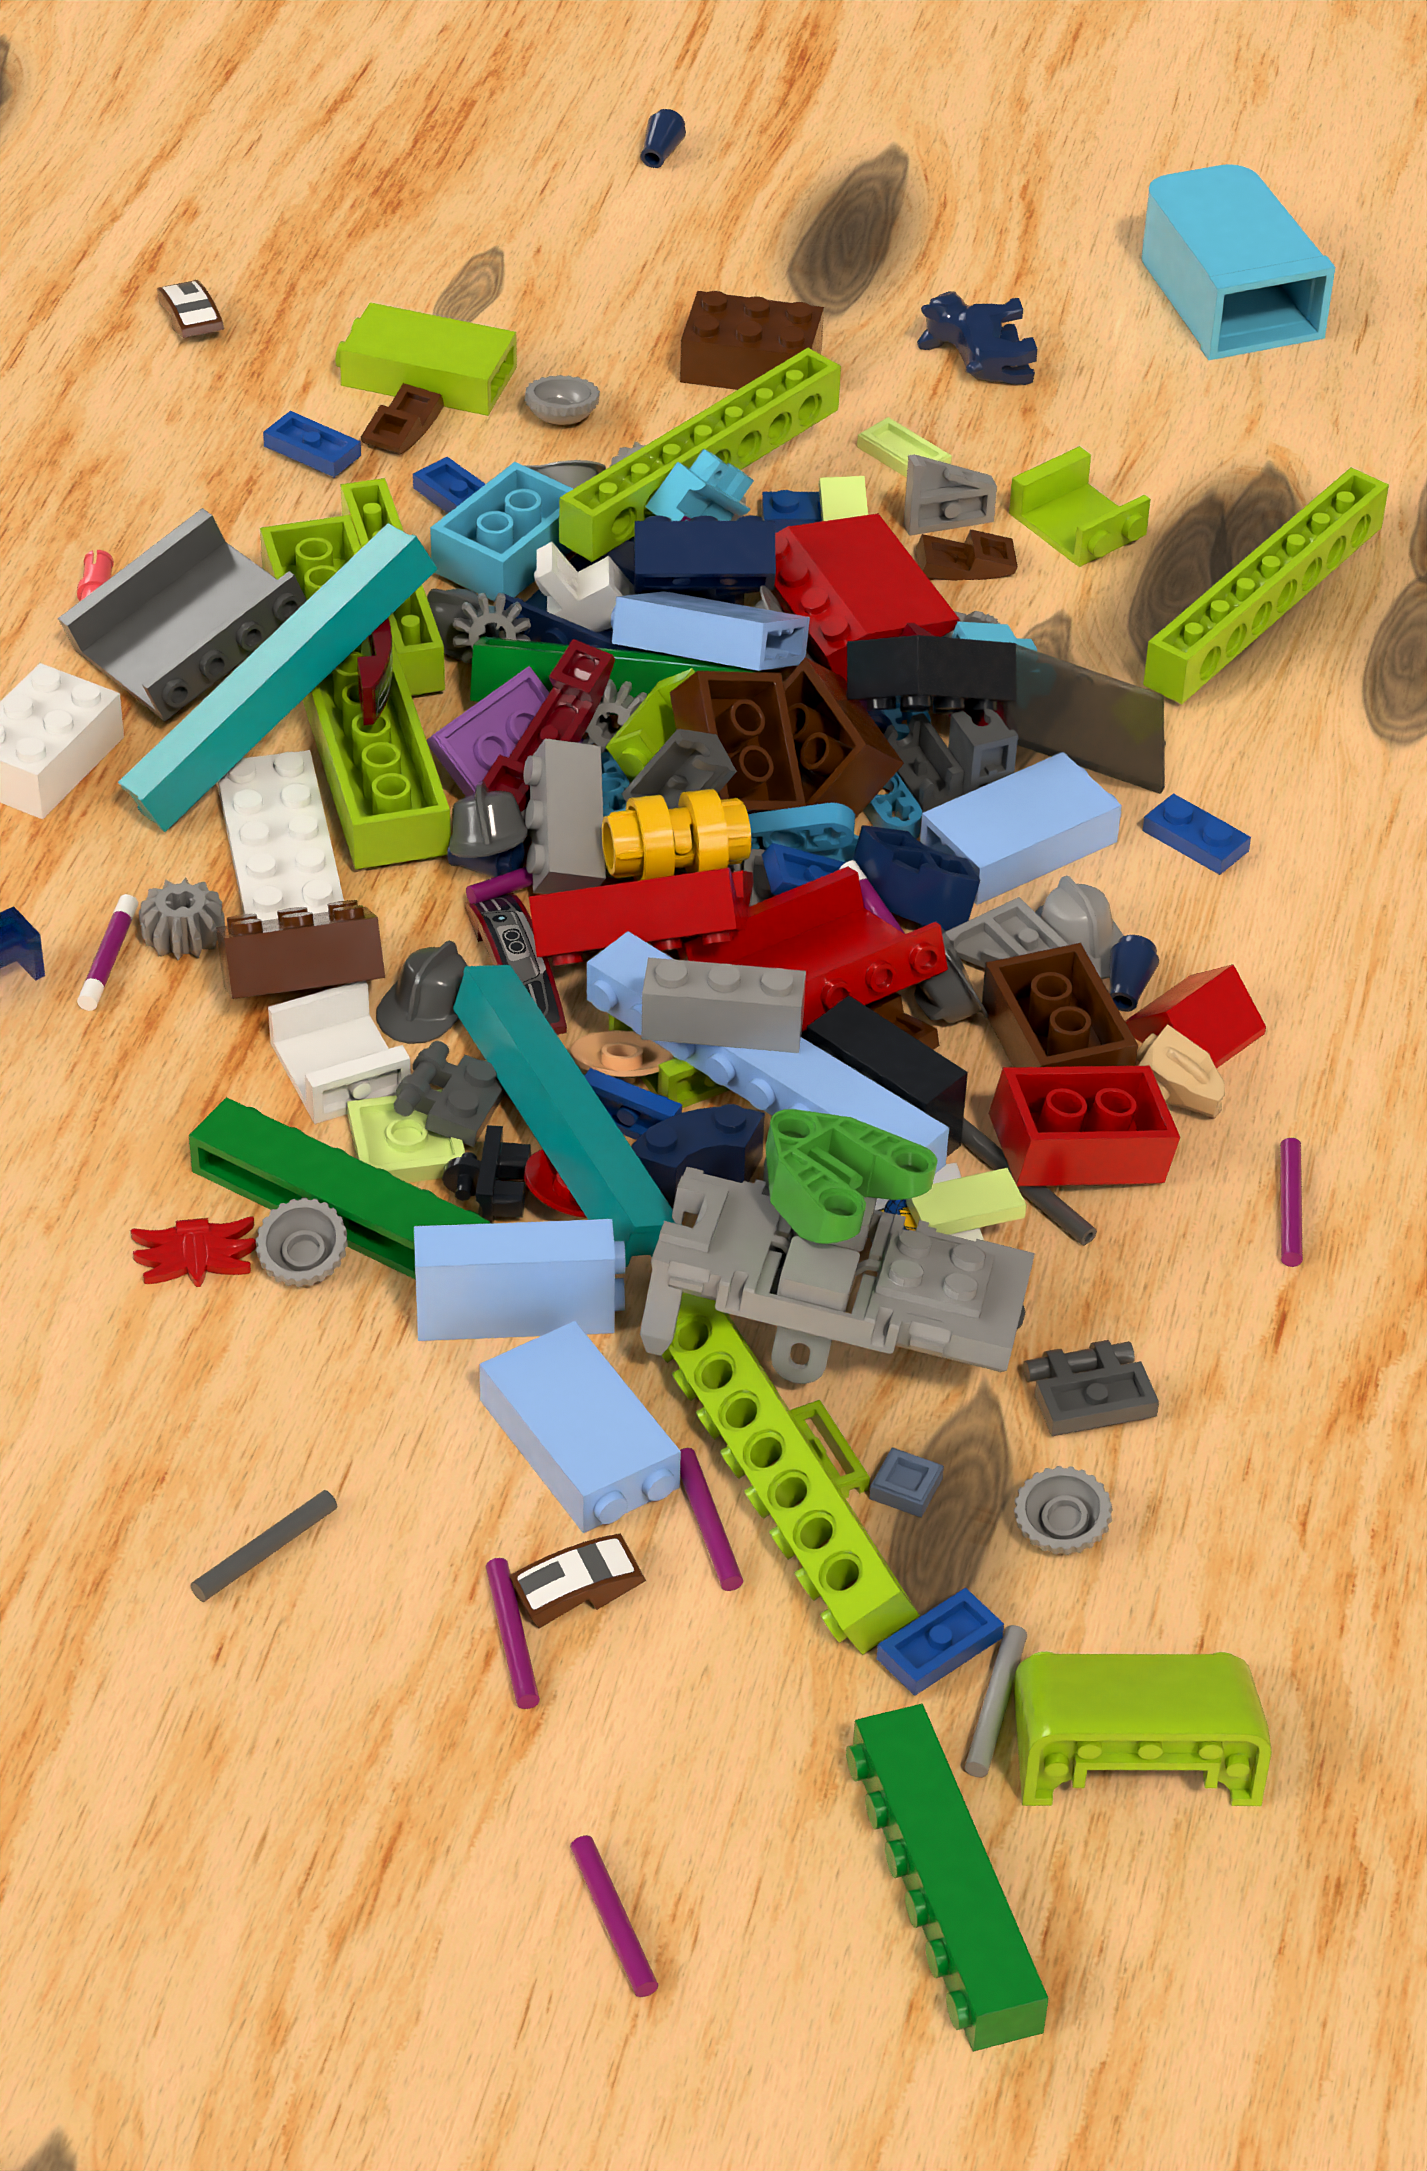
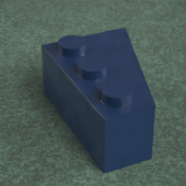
M753 515L740 517L737 521H718L713 516H696L690 521H672L666 516H650L645 518L644 521H635L634 595L665 591L690 596V591L716 589V595L720 597L760 592L761 586L774 590L776 576L775 521H765L764 518Z

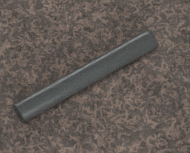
M323 1490L191 1583L194 1595L200 1601L205 1602L336 1510L337 1502L333 1495L327 1490Z

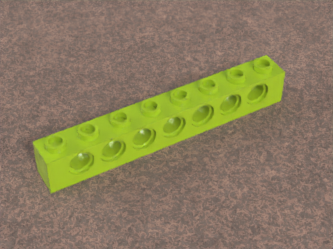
M806 348L559 497V542L593 562L634 537L635 521H644L647 517L656 516L645 506L677 462L690 468L701 451L706 449L726 464L730 463L742 470L838 411L841 366L812 349Z
M1350 467L1148 641L1143 685L1180 704L1188 700L1382 528L1389 484Z
M683 1293L675 1335L672 1343L662 1354V1357L667 1363L675 1359L680 1368L672 1373L674 1379L690 1401L698 1396L704 1407L696 1411V1414L714 1440L721 1435L728 1446L720 1450V1453L738 1479L745 1474L748 1477L752 1486L744 1492L756 1511L763 1519L771 1514L777 1526L770 1530L769 1533L788 1560L796 1555L803 1567L794 1572L799 1582L813 1601L819 1597H822L828 1609L820 1615L828 1629L839 1643L849 1638L860 1653L864 1655L918 1618L920 1614L730 1315L716 1310L715 1300ZM778 1459V1461L775 1464L770 1466L775 1460ZM804 1498L799 1505L795 1506L798 1501ZM830 1539L826 1545L819 1548L825 1540ZM857 1579L853 1586L844 1590L851 1581Z

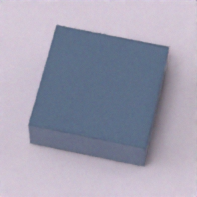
M892 1447L870 1486L869 1499L922 1518L943 1479L944 1466Z

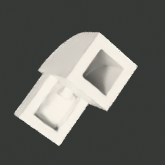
M553 542L537 549V571L534 572V578L540 591L547 596V612L594 632H601L611 628V614L616 605V597L634 595V586L612 559L607 556L577 572Z

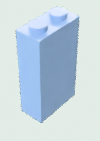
M665 591L617 596L616 605L611 614L612 644L761 671L795 666L802 662L806 657L810 617Z
M1061 752L923 812L920 842L945 854L968 859L980 879L974 901L978 905L1118 841L1122 805L1112 794L1106 792L1095 782L1084 768L1078 766L1064 752Z
M612 1219L414 1226L418 1341L542 1336L573 1321H576L585 1334L615 1333V1311H625L624 1278H615V1274H625L626 1265L624 1241H614Z
M576 1321L479 1364L480 1401L583 1533L602 1524L613 1523L625 1513L651 1501L662 1500L672 1491L680 1488L681 1451Z

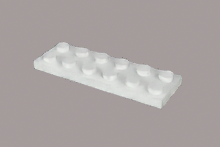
M310 750L284 752L239 760L217 782L243 914H257V919L264 921L278 919V910L294 907H307L308 912L313 914L328 912L327 904L344 901Z

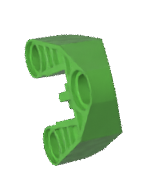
M784 1109L771 1116L765 1146L770 1203L800 1238L821 1244L845 1241L860 1233L866 1207L864 1197L903 1200L927 1193L932 1189L938 1161L930 1149L852 1117L797 1109Z

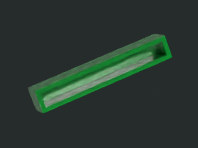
M481 637L473 644L470 701H481L528 666L532 668L550 693L553 685L549 676L569 645ZM597 648L612 654L615 658L609 679L614 682L617 692H619L625 681L631 682L632 690L630 695L633 698L642 692L647 693L648 696L659 681L692 668L695 672H761L677 655Z
M227 1097L189 1134L193 1173L270 1210L278 1209L281 1203L287 1204L292 1199L299 1201L301 1198H307V1200L317 1199L319 1203L326 1202L329 1208L336 1209L337 1215L343 1219L347 1231V1247L415 1280L414 1226L490 1224V1221L483 1219L473 1211L464 1210L437 1197L429 1190L411 1185L394 1177L384 1169L375 1168L350 1156L340 1148H333L306 1135L295 1127L282 1124L263 1115L253 1107H246Z
M923 1703L856 1719L853 1745L846 1747L848 1768L855 1782L862 1780L868 1794L865 1796V1804L872 1827L874 1829L882 1828L887 1840L885 1843V1854L889 1870L894 1878L902 1877L907 1889L905 1892V1903L909 1919L914 1928L922 1926L928 1940L925 1944L926 1957L934 1978L943 1977L948 1989L946 1994L947 2009L956 2030L964 2029L973 2052L1043 2034L1049 2000Z

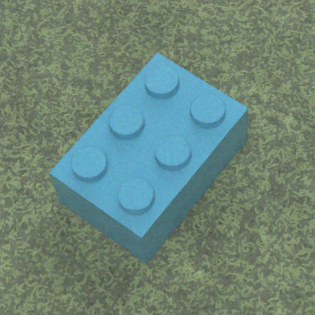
M513 462L430 527L431 559L438 568L434 573L478 594L485 593L487 598L494 602L498 593H504L513 598L535 581L534 572L537 571V549L553 542L564 556L572 551L559 542V497L573 488L524 465Z

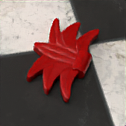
M250 1216L238 1221L222 1224L208 1223L207 1217L177 1220L175 1227L163 1230L131 1229V1239L140 1245L150 1248L133 1251L135 1262L153 1268L143 1273L144 1284L166 1282L188 1274L196 1287H201L206 1272L225 1275L249 1274L251 1272V1263L239 1259L256 1249V1240L254 1238H239L253 1229L255 1225L254 1217Z

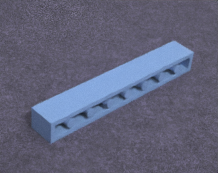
M627 931L587 962V1000L600 1011L607 1012L641 1035L642 991L648 957L673 958ZM802 1037L799 1053L652 1040L668 1050L675 1058L684 1060L708 1075L715 1083L724 1085L748 1100L755 1108L764 1110L772 1116L784 1109H797L852 1117L930 1149L938 1160L935 1174L946 1165L949 1127Z

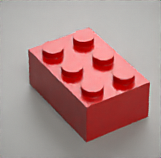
M1150 1065L1003 1067L988 1113L1017 1186L1165 1183L1181 1138Z

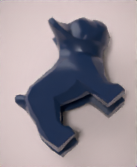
M948 291L930 299L929 304L922 306L921 311L927 317V329L917 341L920 349L931 350L942 346L946 342H950L960 352L966 366V372L977 380L1015 385L1033 383L1035 372L1034 369L1030 368L1029 363L1037 361L1038 350L1033 337L1023 338L1022 341H1019L1015 324H1006L1002 327L1004 322L1023 318V307L1019 298H1012L1005 304H973L969 306L965 304L955 291Z

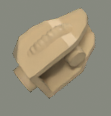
M1168 1024L1159 1036L1152 1033L1137 1052L1136 1059L1140 1062L1138 1066L1150 1065L1166 1103L1215 1119L1222 1111L1221 1100L1225 1096L1224 1080L1216 1069L1209 1053Z

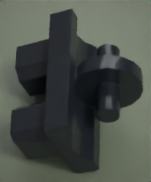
M487 1125L481 1161L477 1160V1156L471 1152L463 1153L461 1157L451 1159L444 1167L443 1183L449 1191L455 1193V1197L458 1200L467 1201L471 1196L476 1195V1201L480 1204L478 1215L490 1221V1224L494 1223L495 1216L523 1218L526 1196L525 1182L501 1181V1178L524 1179V1169L531 1156V1144L503 1142V1126Z

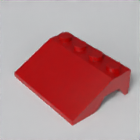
M879 513L788 526L775 533L776 576L774 590L770 591L785 613L810 617L807 647L821 666L842 676L846 682L848 641L900 637L907 623H915L932 635L942 637L955 629L957 621L961 622Z
M722 868L529 896L536 955L540 958L552 957L553 966L582 963V953L602 951L627 931L643 941L651 943L653 947L660 951L681 949V939L701 936L702 945L732 941V931L745 930L754 883L753 874L748 871L731 873L730 868Z

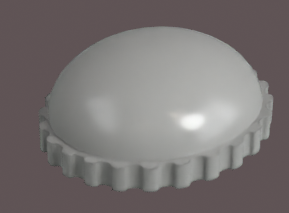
M548 376L529 383L528 387H526L524 401H526V405L530 407V410L539 419L551 424L569 425L580 422L591 414L599 403L600 391L597 386H594V383L588 382L586 379H580V377Z
M301 1198L299 1201L292 1199L287 1204L281 1203L278 1209H272L270 1215L263 1219V1225L258 1228L259 1236L256 1237V1252L261 1267L266 1268L267 1275L274 1276L276 1282L282 1281L287 1286L294 1284L297 1287H302V1285L311 1286L315 1282L324 1281L328 1275L331 1276L334 1273V1269L340 1267L341 1259L346 1256L345 1248L348 1246L346 1227L342 1217L337 1215L336 1209L329 1208L326 1202L319 1203L317 1199L307 1200V1198Z
M1056 1466L1055 1469L1045 1468L1042 1473L1036 1472L1033 1474V1478L1026 1479L1024 1487H1020L1018 1490L1019 1496L1015 1498L1016 1508H1014L1018 1528H1021L1023 1536L1029 1538L1032 1545L1039 1546L1043 1551L1047 1550L1053 1554L1062 1553L1065 1555L1074 1552L1081 1553L1086 1548H1092L1096 1541L1100 1542L1102 1535L1109 1530L1108 1524L1112 1522L1111 1513L1113 1511L1109 1493L1105 1492L1104 1485L1101 1482L1098 1483L1094 1475H1087L1085 1470L1081 1469L1078 1471L1071 1466L1068 1468H1062V1466Z

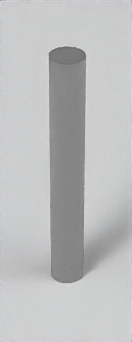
M1010 1625L1005 1628L966 1760L965 1771L974 1777H985L988 1774L1014 1684L1015 1672L1020 1663L1027 1639V1632L1022 1627Z

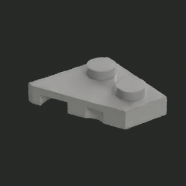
M915 454L908 455L904 527L908 535L994 522L997 485L991 475Z

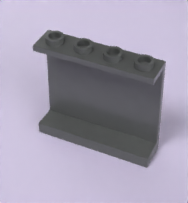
M202 508L61 615L58 620L77 653L165 722L249 657L307 600L293 573L288 571L277 580L225 541L213 515Z

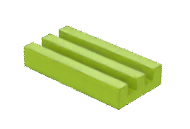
M817 1400L791 1409L792 1415L845 1498H849V1490L854 1488L859 1494L868 1491L870 1484L869 1475L822 1402ZM811 1418L846 1475H839L827 1456L826 1449L819 1438L815 1437L805 1419Z

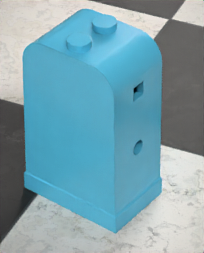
M1226 164L1167 174L1154 179L1150 183L1141 259L1201 345L1200 349L1208 360L1325 339L1335 266L1326 255L1323 256L1257 173L1243 166Z

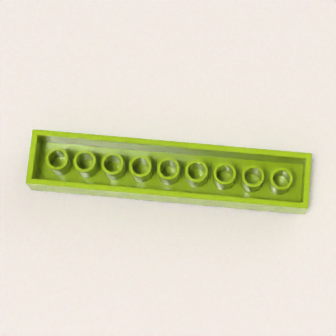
M350 515L260 528L262 569L277 580L288 571L293 573L306 600L316 593L361 549ZM367 637L303 699L355 870L448 855L451 837L450 808L393 640V677L388 701L373 725L363 724L358 695L357 657L371 656Z

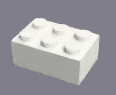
M39 663L0 701V803L44 819L124 738L120 693Z

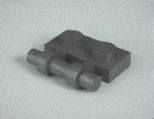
M434 1041L429 1048L420 1051L413 1063L414 1072L405 1076L396 1090L397 1099L394 1102V1109L401 1116H409L414 1110L428 1115L425 1129L448 1138L460 1139L464 1144L474 1147L506 1091L496 1077L497 1073L491 1063L465 1054L458 1066L448 1063L446 1061L449 1054L448 1046L441 1041ZM430 1084L444 1089L442 1092L431 1089Z
M1109 1340L1092 1342L1089 1349L1064 1353L1061 1348L1044 1351L1041 1358L1025 1360L1023 1362V1370L1027 1382L1036 1381L1035 1398L1051 1436L1157 1417L1159 1400L1142 1362H1134V1350L1130 1341L1112 1345Z

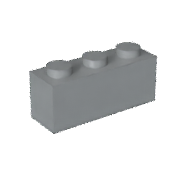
M545 738L533 756H528L524 767V782L526 785H530V801L526 808L525 825L527 829H531L532 844L527 853L526 867L527 872L533 874V893L550 894L598 887L606 879L605 858L602 846L603 793L601 746Z
M648 957L642 991L641 1039L799 1053L804 1018L806 971Z

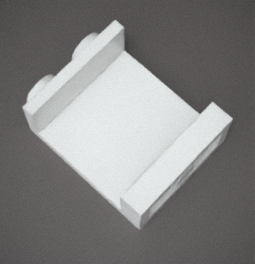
M366 981L345 984L268 1007L271 1045L314 1124L347 1115V1101L396 1095V1090L403 1078L411 1074L410 1057L403 1045L389 1049L370 1017L369 992Z

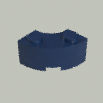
M862 825L852 860L856 861L890 912L919 923V928L937 922L945 932L969 921L980 879L968 859L932 849L916 840L909 831Z
M735 1104L683 1112L651 1126L631 1147L673 1209L677 1187L686 1167L703 1170V1174L739 1183L750 1181L763 1157L765 1113L744 1109Z

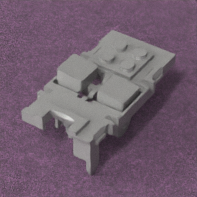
M686 1167L677 1187L672 1218L675 1223L664 1221L651 1259L652 1273L640 1330V1336L646 1352L662 1356L672 1343L682 1295L687 1293L715 1300V1308L720 1312L777 1326L771 1354L772 1365L782 1378L793 1383H811L822 1376L827 1365L832 1340L887 1354L893 1353L895 1346L998 1372L1007 1371L1035 1253L980 1239L972 1241L936 1232V1228L928 1227L929 1222L919 1220L916 1231L903 1230L906 1217L875 1210L877 1198L864 1197L866 1207L861 1231L855 1237L837 1243L821 1244L800 1238L796 1234L790 1243L788 1237L792 1227L770 1203V1196L763 1195L766 1185L765 1181L756 1179L755 1183L747 1181L739 1183L703 1174V1170ZM686 1212L698 1215L693 1228L681 1225ZM866 1239H874L869 1258L858 1264L859 1251L864 1249ZM773 1246L781 1248L786 1254L777 1295L771 1294L770 1291L782 1253L772 1251ZM867 1270L878 1272L877 1277L863 1274L852 1313H846L855 1276ZM802 1343L809 1347L810 1356L806 1364L801 1365L792 1361L790 1354L794 1344Z

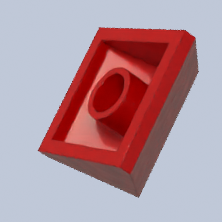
M1234 964L1188 976L1125 1020L1133 1037L1142 1044L1152 1033L1159 1036L1168 1024L1208 1052L1216 1069L1263 1036L1266 1031V1025Z

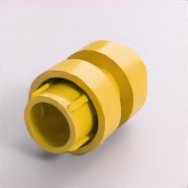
M715 789L682 792L678 808L668 809L661 795L629 798L625 811L611 812L609 816L603 818L602 846L608 872L613 877L633 876L635 881L674 876L675 868L685 867L688 874L728 868V865L741 864L743 860H748L751 854V828L746 807L738 798L720 800Z

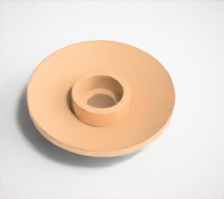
M626 1030L591 1033L577 1039L570 1048V1055L579 1067L587 1071L592 1068L630 1084L636 1082L637 1077L659 1072L658 1064L674 1059V1056L668 1050L652 1040H642L641 1035L634 1031Z

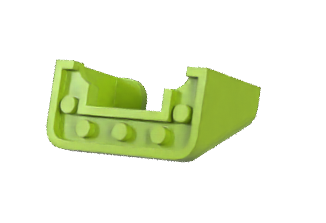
M1045 1651L1031 1655L1018 1665L1015 1672L1013 1692L1022 1806H1052L1054 1789L1069 1780H1072L1073 1788H1085L1087 1770L1203 1771L1205 1788H1217L1218 1781L1225 1784L1230 1791L1231 1806H1262L1272 1751L1267 1720L1250 1667L1245 1660L1226 1652L1213 1654H1055Z

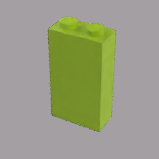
M370 302L362 316L354 320L351 333L346 341L339 343L335 363L341 370V386L395 397L402 384L405 383L441 394L444 407L489 416L517 368V338L515 331Z

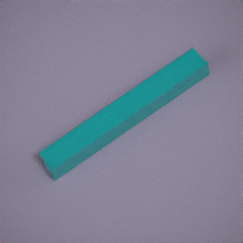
M389 523L386 524L118 781L121 788L127 791L137 803V808L141 814L155 822L162 831L166 832L438 570L417 536L409 535Z
M465 966L464 976L453 1010L485 1060L494 1067L497 1073L496 1077L588 1220L612 1219L614 1241H624L626 1267H628L632 1256L650 1255L652 1257L664 1221L675 1223L672 1218L673 1209L512 966Z

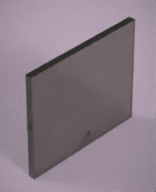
M1016 644L1017 701L1004 702L1003 722L1009 730L1014 729L1018 734L1017 745L1051 757L1064 752L1080 767L1161 794L1165 788L1164 748L1166 741L1164 740V695Z

